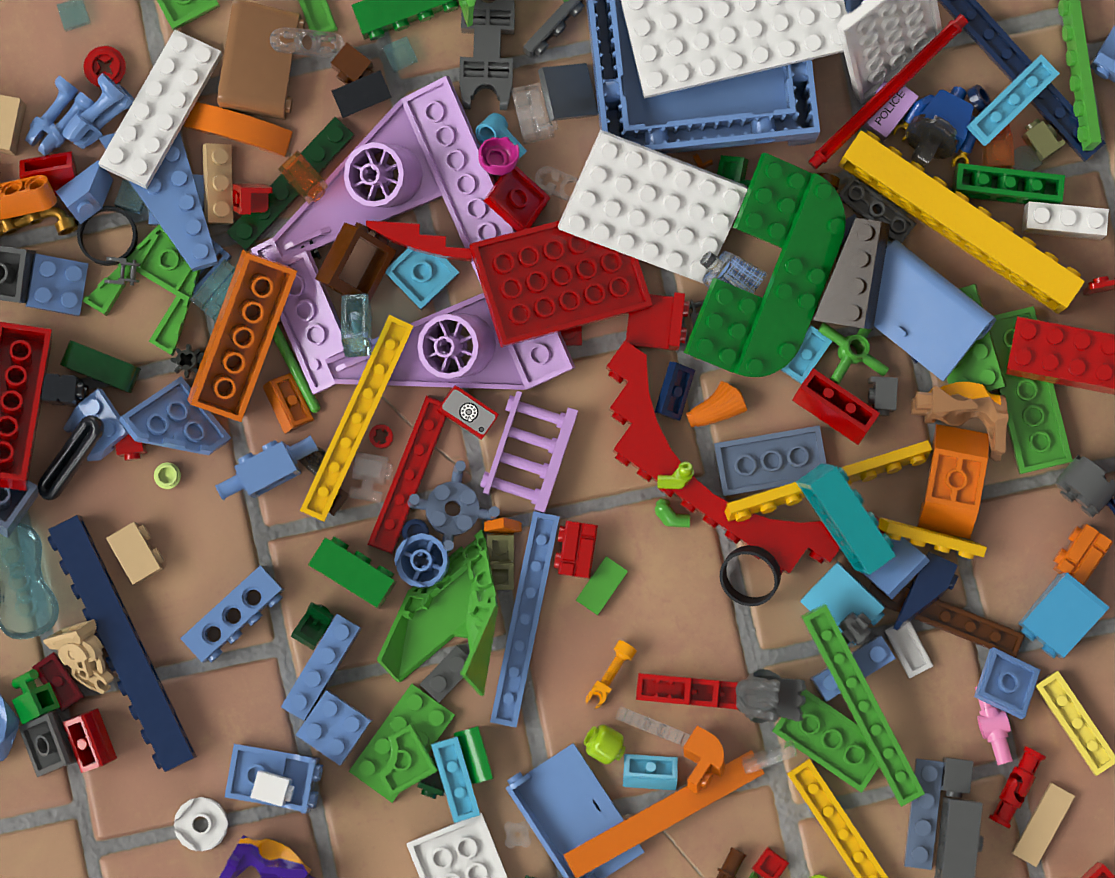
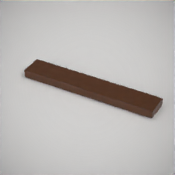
M872 582L869 587V591L886 608L900 613L910 590L909 587L905 586L891 599ZM939 599L913 618L985 648L991 649L994 647L1015 658L1025 637L1019 631Z

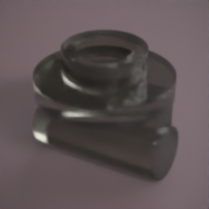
M317 447L318 451L298 460L315 476L326 454L325 450Z

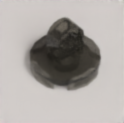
M920 114L913 117L906 129V139L914 149L911 160L922 167H925L932 158L946 159L951 157L959 144V140L957 141L956 129L941 117L934 116L933 119L924 118L925 114Z

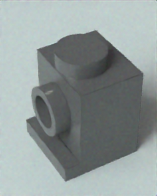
M871 376L868 379V384H873V388H869L868 404H872V408L880 413L879 416H889V412H894L897 407L898 378Z

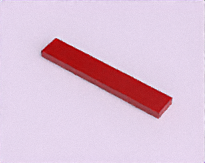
M429 396L425 397L367 545L393 555L411 510L407 504L408 499L412 494H417L447 418L437 411L442 401Z

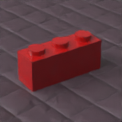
M814 368L792 399L793 402L857 445L860 444L880 414Z

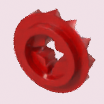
M99 46L91 50L86 56L83 66L85 76L89 82L101 88L98 84V77L102 73L99 74L101 67L97 62L100 60L105 64L111 62L109 67L113 74L111 75L105 71L102 73L106 74L116 84L121 83V79L126 74V61L123 55L117 49L110 46Z

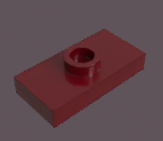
M56 652L51 653L32 666V669L38 671V678L43 685L50 683L60 705L59 709L61 712L85 697Z

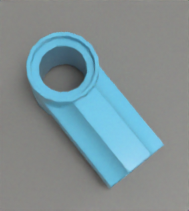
M490 114L475 130L476 138L480 143L492 137H508L514 145H519V158L527 152L521 143L510 133L507 120L501 114Z

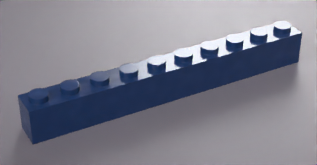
M76 515L49 528L51 536L47 537L52 549L54 551L58 550L62 557L59 564L64 574H70L74 582L71 585V589L77 599L81 598L86 607L82 609L86 620L94 619L96 622L97 632L94 635L100 640L109 655L105 659L112 672L116 671L120 678L117 684L122 695H128L132 703L129 706V710L135 721L139 719L144 728L140 732L147 745L151 743L155 751L152 757L157 768H163L164 772H167L196 758V753L82 516Z

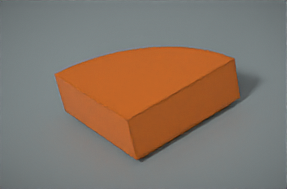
M505 517L484 522V532H522V522Z

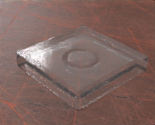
M793 739L742 758L745 772L749 774L797 756Z

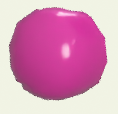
M492 137L485 140L478 150V159L481 167L493 175L502 176L510 173L519 160V145H514L508 137Z

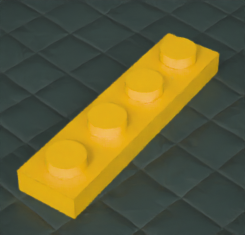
M881 517L877 527L886 532L885 534L890 539L900 541L901 537L910 538L909 543L921 547H925L926 543L933 544V549L949 553L950 549L959 551V556L968 559H974V555L984 557L987 549L986 546L975 541Z

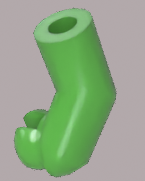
M659 499L656 502L655 514L665 526L690 527V514H676L670 507V501L667 499Z

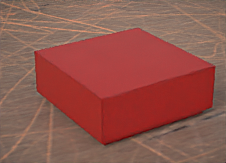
M766 847L751 869L763 878H779L789 865V862Z

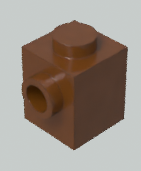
M347 42L330 62L332 68L338 72L337 78L344 84L351 83L373 73L371 70L373 68L372 61Z

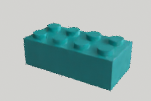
M821 463L797 480L796 483L854 570L870 575L896 556L892 550L894 545L886 534L882 535L878 530L879 522L870 511L867 513L862 506L864 500L856 489L852 491L848 485L849 477L841 467L837 468L833 465Z

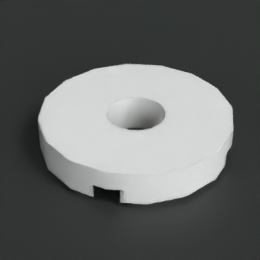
M205 797L188 800L179 808L174 820L176 837L182 845L195 851L210 850L220 844L227 834L229 824L227 814L221 804ZM199 816L205 817L208 820L209 825L204 832H199L194 828V821Z

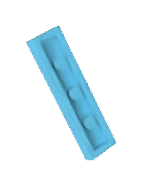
M1041 54L966 128L986 146L1060 73Z

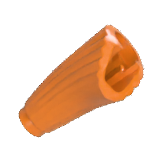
M720 381L715 392L708 399L691 409L690 412H687L686 416L691 428L695 426L700 427L747 411V406L740 389L727 382Z

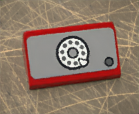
M456 385L449 390L437 411L481 440L499 416L497 412Z

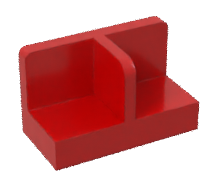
M232 183L233 211L239 214H251V212L264 213L268 210V193H272V187L265 184Z

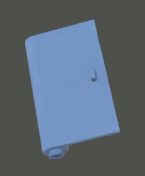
M898 240L888 241L874 326L944 382L975 341L983 338L989 332L996 318Z
M574 743L524 776L519 772L507 780L509 783L506 787L507 792L563 878H575L563 854L624 821ZM638 844L579 878H606L645 851Z

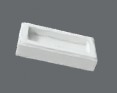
M908 622L898 631L893 629L894 626L884 630L908 678H912L933 667L911 622Z

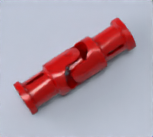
M1027 746L1024 747V754L1018 766H1014L1005 787L998 797L1000 801L994 813L988 817L1008 829L1011 827L1010 822L1016 810L1021 808L1026 795L1036 779L1035 773L1041 761L1046 759V756Z

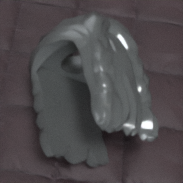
M757 669L746 679L737 683L735 689L736 707L751 722H777L778 716L794 721L803 720V711L800 707L806 703V697L801 695L806 690L804 680L785 679L770 670Z

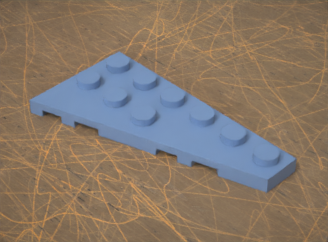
M179 131L148 188L145 189L131 181L129 183L194 272L218 265V260ZM115 133L98 137L105 149H107Z

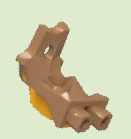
M955 382L940 388L934 386L929 392H917L916 396L911 399V415H923L924 423H935L937 420H941L952 426H960L972 418L980 419L988 431L989 458L993 461H1001L1002 453H1006V429L1009 415L1005 395L991 394L983 384Z

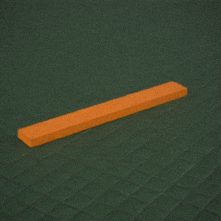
M749 750L726 763L722 777L711 773L713 778L710 784L705 789L702 787L698 794L689 790L687 785L563 854L574 877H581L765 774L753 751Z

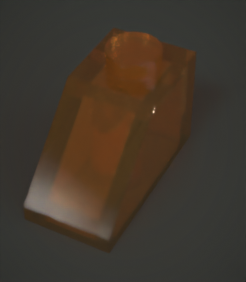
M1009 124L986 146L982 144L983 166L1011 169L1015 165L1013 137Z
M298 150L278 168L287 183L308 204L312 201H318L325 194V189L328 185Z

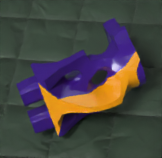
M245 835L241 837L219 877L237 878L249 866H253L257 869L261 878H315L310 875L312 869L307 867L291 848L271 839L253 840Z

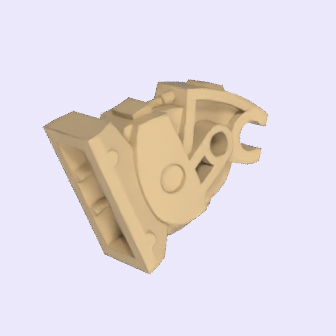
M94 619L61 628L43 640L49 649L59 651L58 657L61 662L72 669L71 675L81 684L102 694L111 689V686L108 684L113 681L114 677L105 670V663L102 657L103 645L94 635L96 630Z

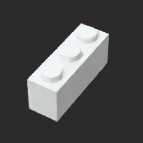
M1029 201L1024 206L1022 233L1102 240L1107 236L1109 209Z

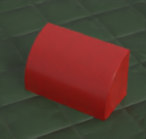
M72 151L19 160L20 179L44 175L47 177L55 195L58 196L56 191L77 176Z

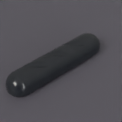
M94 415L85 416L38 482V492L43 499L54 500L60 496L102 437L104 423L99 417Z

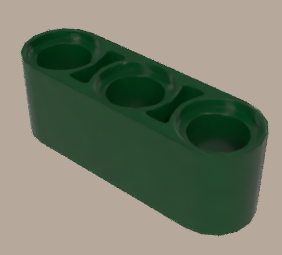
M71 340L60 363L65 368L128 393H132L141 368Z

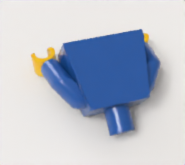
M956 86L952 88L950 93L945 90H939L936 95H927L915 101L903 118L905 122L895 127L894 136L899 129L903 128L907 131V134L903 137L902 141L907 140L910 135L909 128L912 125L914 126L912 131L955 153L961 150L959 155L953 157L951 161L952 167H955L958 158H962L964 164H969L967 155L972 152L977 138L966 128L975 119L972 115L973 105L965 101L967 92L965 89Z

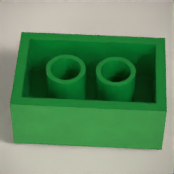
M335 536L331 540L325 537L308 565L374 607L381 609L397 581L392 579L395 574L381 565L377 569L369 565L372 559L357 550L353 555L347 551L349 545Z

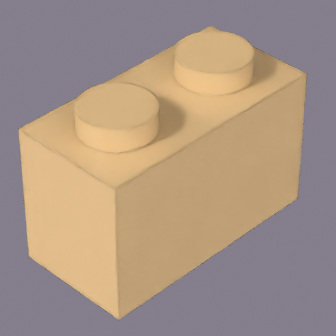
M132 522L106 538L132 585H138L164 570L161 564L164 562L160 551L157 548L152 549L148 540L151 539V536L144 525L139 526L138 523Z

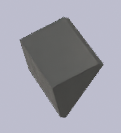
M58 712L48 713L19 726L37 777L77 762Z

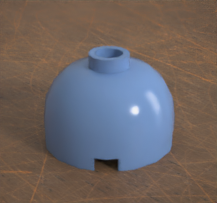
M423 533L403 540L397 548L394 559L401 579L411 586L420 588L430 587L440 582L448 572L450 563L448 551L443 548V543L436 537Z

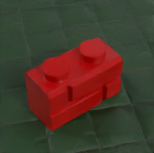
M566 521L565 526H560L558 542H563L561 553L556 552L554 568L559 569L558 575L590 579L598 525Z
M98 708L62 722L81 773L101 767L117 759Z

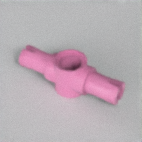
M978 699L981 707L980 715L977 716L979 729L983 739H987L988 743L991 742L997 765L1012 762L1013 759L1007 742L1008 733L1011 730L1006 712Z

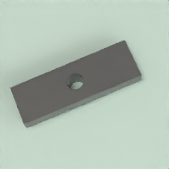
M584 0L564 2L523 46V52L529 58L535 54L540 56L549 46L547 41L553 35L557 37L564 31L567 26L565 24L567 19L571 15L575 18L585 7L582 4Z
M854 175L839 193L841 201L864 219L890 224L888 237L893 241L898 240L902 243L917 224ZM874 206L880 207L881 213H874L872 208Z

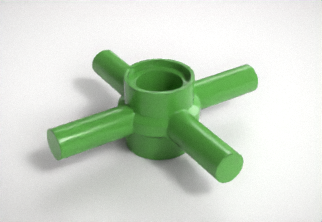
M823 323L818 329V332L839 346L838 357L841 361L830 378L836 384H840L851 364L863 362L881 376H885L888 372L889 367L869 354L870 344L866 338L871 330L860 328L856 335L844 337L826 323ZM850 345L856 348L857 354L851 351Z

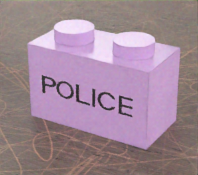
M884 81L877 89L875 94H877L888 82ZM904 86L862 127L874 133L884 143L919 96Z

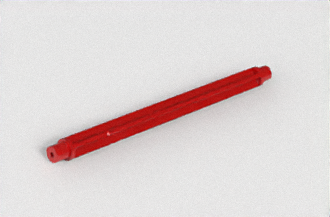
M962 14L954 20H950L949 24L819 150L814 152L815 155L808 160L809 164L814 169H817L823 163H827L828 159L957 34L962 32V28L968 23V20Z

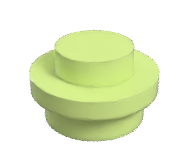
M165 462L155 469L154 480L159 487L172 489L179 484L181 472L175 464Z

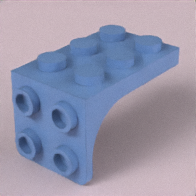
M234 744L225 798L281 807L250 798L257 773L262 770L293 779L291 786H295L292 800L291 802L286 801L285 806L282 807L307 814L311 809L316 808L319 792L314 791L315 783L321 781L323 765L319 764L320 758Z

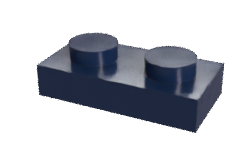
M669 362L655 413L673 420H681L694 377V369L677 362Z

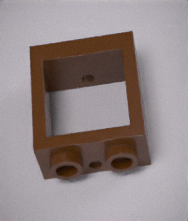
M344 222L315 280L352 302L368 307L396 250L388 246L390 241L378 234H375V236L370 235L371 229L363 224L356 222L354 226ZM360 238L377 248L357 288L341 280L339 276Z

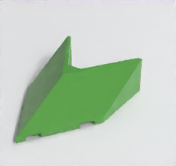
M482 529L474 535L476 539L465 548L461 546L449 556L448 572L440 582L425 588L413 586L408 590L377 658L379 664L396 682L404 680L454 637L468 638L470 653L461 671V675L480 696H484L498 602L485 533Z

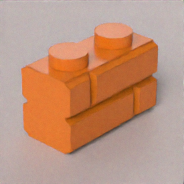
M1088 524L1082 525L1081 528L1076 526L1068 537L1071 543L1067 549L1061 548L1053 559L1056 563L1053 569L1059 574L1069 573L1083 586L1113 543L1112 540Z

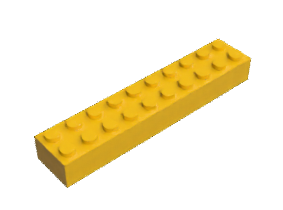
M862 130L859 132L838 165L839 167L854 175L864 184L1055 313L1059 314L1069 306L1085 282L1080 278L1081 274L1069 266L1065 268L1057 263L1059 259L1047 251L1042 253L1036 249L1035 242L1025 236L1020 238L1014 234V229L1003 221L998 223L991 218L992 214L981 206L976 208L968 203L969 198L958 191L954 193L946 188L947 184L942 179L936 176L931 178L925 174V169L920 164L914 161L909 163L902 158L903 154L892 146L887 148L879 143L880 138L870 131L865 133Z

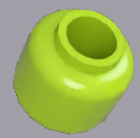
M605 724L598 727L593 726L584 740L587 754L603 764H610L614 760H620L626 749L623 746V735Z

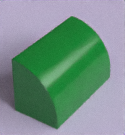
M479 726L453 733L454 737H458L471 785L493 779L494 776Z

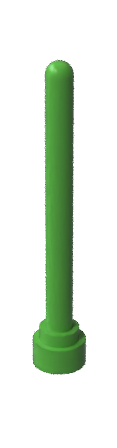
M277 325L273 339L311 412L317 413L320 411V405L315 395L312 394L295 356Z

